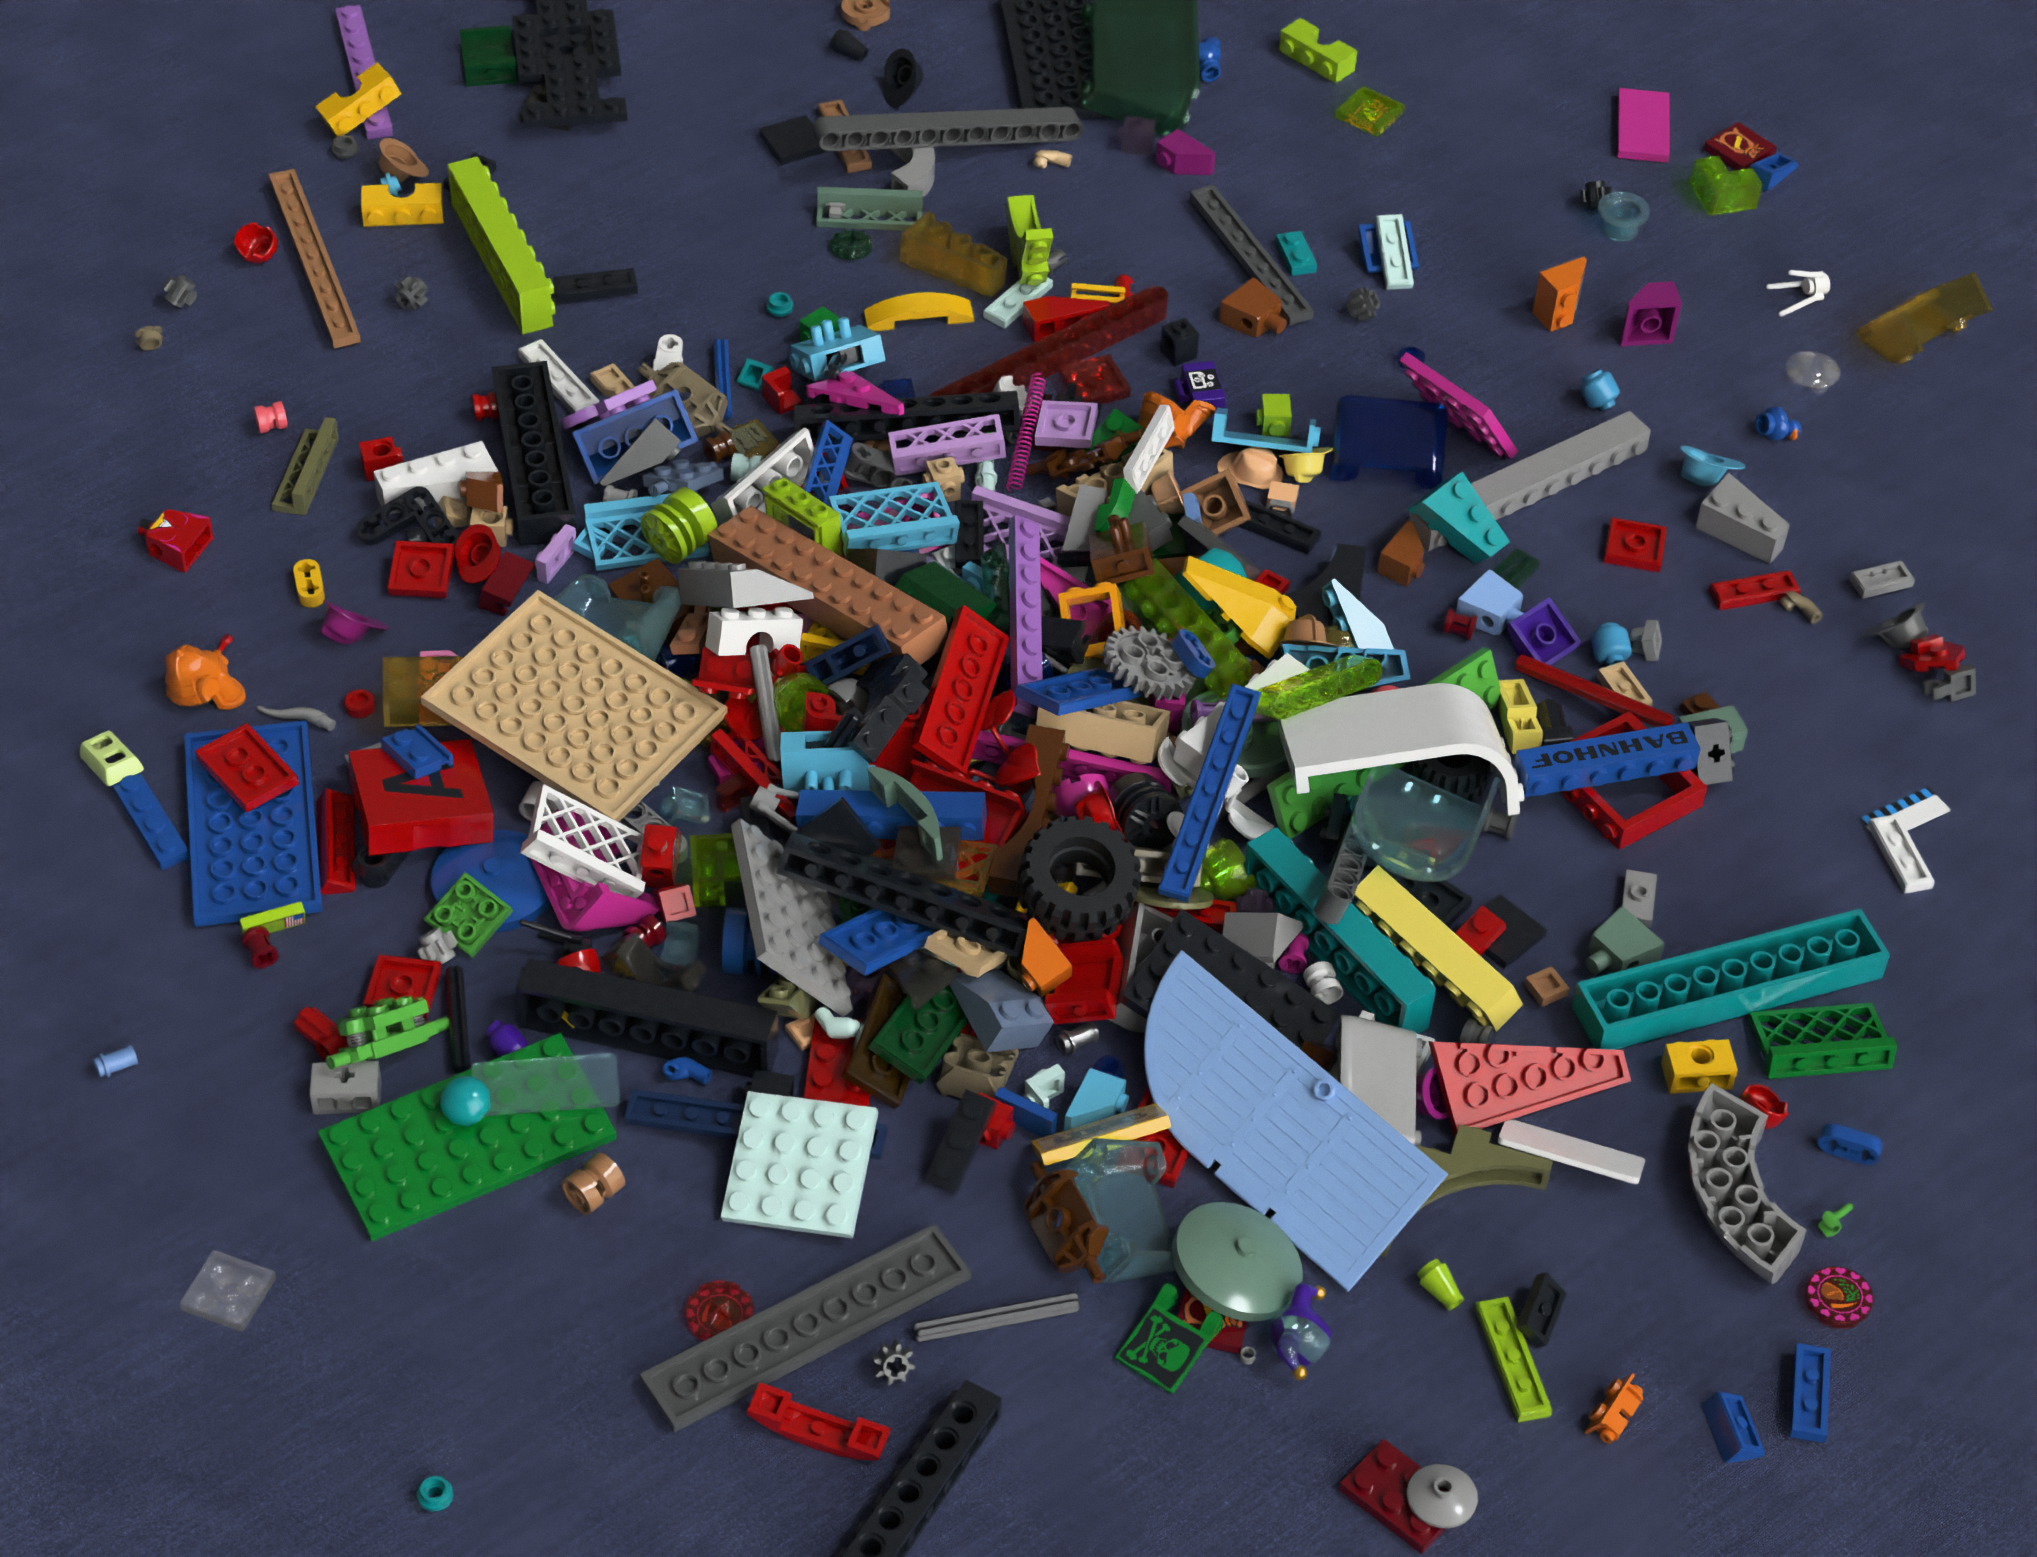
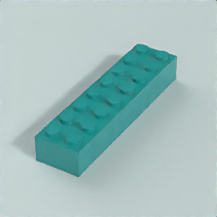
M1277 827L1249 841L1246 846L1242 884L1270 913H1280L1302 922L1304 928L1299 933L1305 934L1309 939L1307 951L1318 962L1325 961L1332 964L1336 973L1335 979L1339 980L1341 986L1367 1012L1375 1014L1376 1022L1416 1031L1417 1034L1428 1029L1436 992L1433 982L1428 977H1424L1414 966L1410 958L1404 956L1393 945L1391 939L1383 935L1373 925L1371 919L1363 915L1353 905L1352 901L1338 924H1329L1319 919L1314 912V908L1326 875H1323L1314 866L1312 860L1294 845L1291 838L1285 836Z

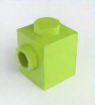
M1262 394L1261 407L1256 409V425H1261L1262 435L1290 437L1292 421L1290 394Z

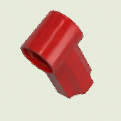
M307 1006L302 1009L293 1022L294 1029L315 1046L319 1056L325 1062L327 1056L338 1054V1049L349 1044L347 1037L340 1035L338 1025L315 1007L309 1008Z

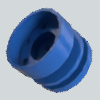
M728 907L723 929L722 972L723 974L744 975L748 961H754L756 975L762 976L764 963L756 957L747 908ZM768 966L769 977H778L779 973Z

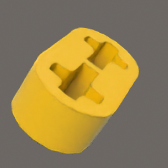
M312 559L300 560L293 567L299 602L308 608L320 606L323 600H325L320 566ZM310 572L311 577L305 578L304 573ZM313 589L314 594H308V590Z

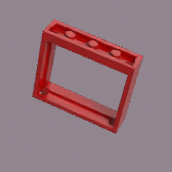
M1628 711L1571 741L1648 728ZM1691 770L1661 774L1658 777L1675 795L1627 820H1624L1591 786L1561 792L1567 801L1572 802L1582 812L1587 821L1592 822L1605 839L1607 838L1620 850L1702 807L1708 786Z

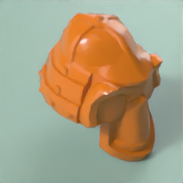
M1150 391L1144 393L1138 424L1146 429L1159 405H1169L1175 429L1164 448L1175 446L1179 449H1184L1187 438L1192 436L1207 419L1215 414L1216 408L1210 403L1194 400L1184 411L1170 399Z
M183 644L166 655L165 695L169 697L172 703L191 707L208 703L212 698L218 709L230 710L243 705L246 700L243 686L228 674L227 665L229 660L221 653V650L215 649L212 652Z

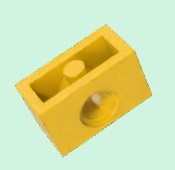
M1729 1039L1669 1043L1665 1046L1661 1061L1669 1094L1704 1092L1711 1083L1723 1090H1732L1738 1072Z

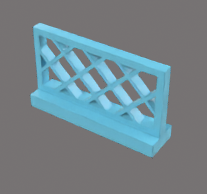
M938 481L828 496L829 507L840 513L841 538L844 543L843 552L845 557L846 549L905 551L957 542L960 522L957 515H952ZM933 492L936 498L931 502L920 495ZM895 497H903L909 501L906 505H902L893 499ZM874 500L881 503V506L875 509L865 503ZM916 503L927 509L922 514L911 509V507ZM847 504L854 507V509L848 513L839 509L838 505ZM889 507L900 513L895 518L883 511ZM859 511H862L872 517L867 522L856 515ZM934 511L944 517L930 518L928 516ZM907 515L916 521L903 522L901 520ZM877 519L888 523V525L876 526L874 523ZM849 523L861 527L859 529L847 530Z
M670 494L583 504L582 522L584 528H587V536L592 549L596 571L644 565L656 558L661 562H666L649 544L638 538L643 533L640 523L642 515L646 511L651 510L656 504L662 503ZM633 524L639 527L634 535L621 529L625 525ZM593 526L598 529L606 528L611 532L604 539L594 533ZM616 534L628 541L622 549L609 542ZM708 542L702 547L696 548L685 559L709 556ZM633 544L645 550L642 555L634 556L627 551ZM606 546L608 550L617 555L613 559L601 560L599 552Z

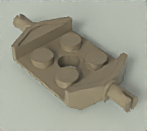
M671 362L660 371L658 369L654 371L646 363H643L642 367L638 368V373L649 381L653 379L657 390L648 393L649 400L677 389L679 394L682 392L691 393L690 397L682 402L697 438L712 431L717 433L726 431L731 437L733 436L734 430L722 422L728 406L727 397L682 362Z

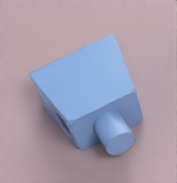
M1489 569L1458 598L1456 613L1470 617L1477 615L1475 628L1492 635H1499L1510 622L1524 614L1520 611L1523 595Z

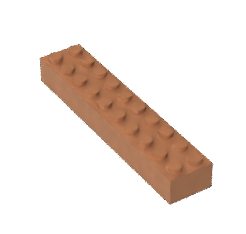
M753 506L742 510L739 514L708 533L715 562L746 563V568L761 570L813 592L814 599L784 603L848 640L879 624L892 649L890 653L880 657L879 659L881 660L908 653L921 665L945 647L949 634L946 618L943 614Z

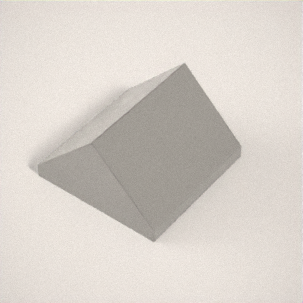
M1225 912L1222 936L1262 962H1275L1304 927L1302 922L1280 913Z

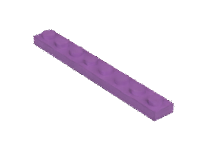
M349 5L335 8L356 93L361 87L357 76L374 65L375 60L361 6ZM384 106L363 121L367 139L393 136L387 106Z
M1014 515L1009 520L1011 689L1014 692L1019 684L1043 679L1040 527L1038 523L1018 515ZM1015 696L1013 711L1037 720L1038 706Z

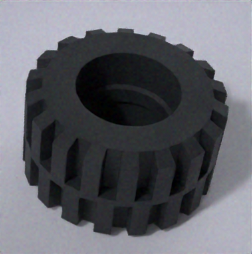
M1469 754L1417 760L1413 762L1412 783L1416 785L1415 790L1419 794H1424V799L1427 801L1433 800L1436 805L1446 804L1447 807L1453 808L1454 805L1466 806L1467 802H1475L1477 796L1481 797L1484 793L1490 761Z

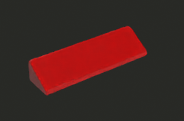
M325 788L316 802V831L321 894L353 893L356 890V879L352 868V862L355 859L354 798L351 795Z

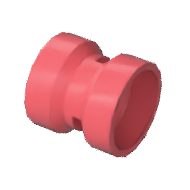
M282 401L274 402L268 407L263 405L253 407L260 434L267 433L272 428L279 430L288 428Z

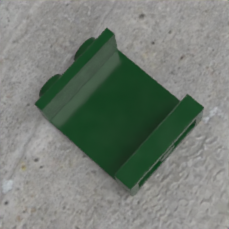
M510 25L460 29L466 87L517 83L516 61L513 54Z

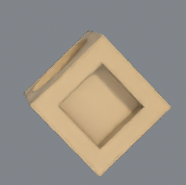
M503 506V512L472 508L470 526L475 524L486 525L493 531L500 547H506L508 535L512 536L514 529L513 518L508 517V507Z

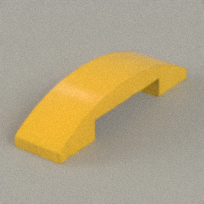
M924 292L900 295L880 301L864 310L866 326L872 331L893 330L895 321L946 317L947 324L974 322L970 300L946 293Z

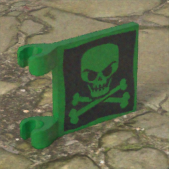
M1166 1283L1149 1311L1115 1358L1120 1363L1173 1395L1207 1345L1220 1332L1224 1323L1220 1314L1211 1311L1204 1320L1200 1330H1197L1168 1312L1177 1301L1178 1294L1176 1287Z

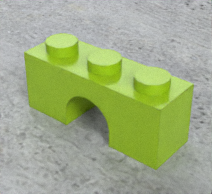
M1299 18L1282 29L1279 51L1336 84L1355 71L1357 50L1340 40L1329 45L1318 44L1319 28L1304 19Z

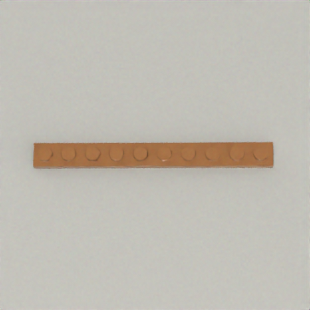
M295 169L269 174L272 190L333 347L338 348L361 343L359 331Z

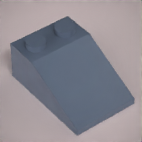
M1000 969L989 970L978 978L964 973H952L946 976L949 986L986 1052L1038 1047L1054 1024L1041 998Z

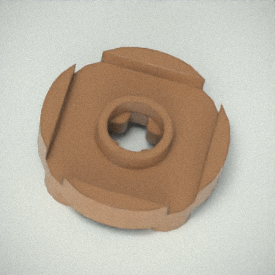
M842 0L841 17L846 22L855 25L858 30L867 31L871 27L880 25L890 19V1Z

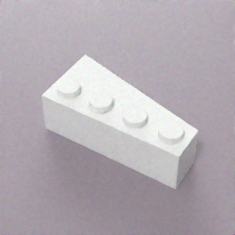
M482 441L373 472L376 495L381 506H384L415 487H424L429 490L437 503L440 502L443 496L466 501V497H460V480H465V472H498L485 445ZM417 497L415 499L416 503H418L423 510L424 506H426L424 500H422L420 497ZM394 510V511H391L389 514H392V513H401V511H399V510Z

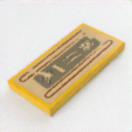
M1154 1103L1031 1141L1034 1153L1044 1165L1048 1166L1171 1127L1169 1116Z

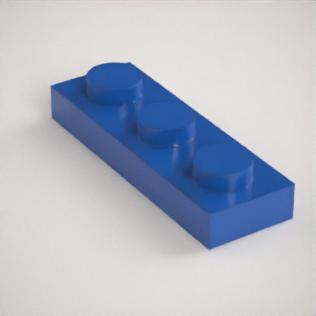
M1796 1344L1793 1365L1790 1437L1825 1443L1828 1431L1831 1349Z

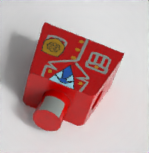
M645 825L640 862L642 880L646 882L645 887L664 888L676 884L682 832L677 827ZM652 870L662 871L663 874L652 873Z

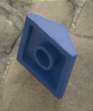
M1403 221L1411 270L1419 269V262L1410 221ZM1359 225L1360 258L1367 274L1383 272L1376 225Z

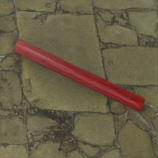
M1524 654L1516 659L1515 669L1526 675L1624 714L1630 711L1639 721L1653 727L1673 725L1674 717L1667 712Z

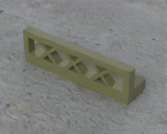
M325 417L320 430L305 428L273 500L272 511L306 516L339 440L336 418ZM310 439L315 440L312 448L308 444ZM306 459L304 466H302L300 461ZM296 478H298V480H297V482H296V484H295V486H294L291 481L294 480V479H296ZM292 496L293 504L283 502L284 499Z

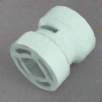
M734 453L731 463V481H738L758 462L763 460V456L753 455L749 459L744 454Z

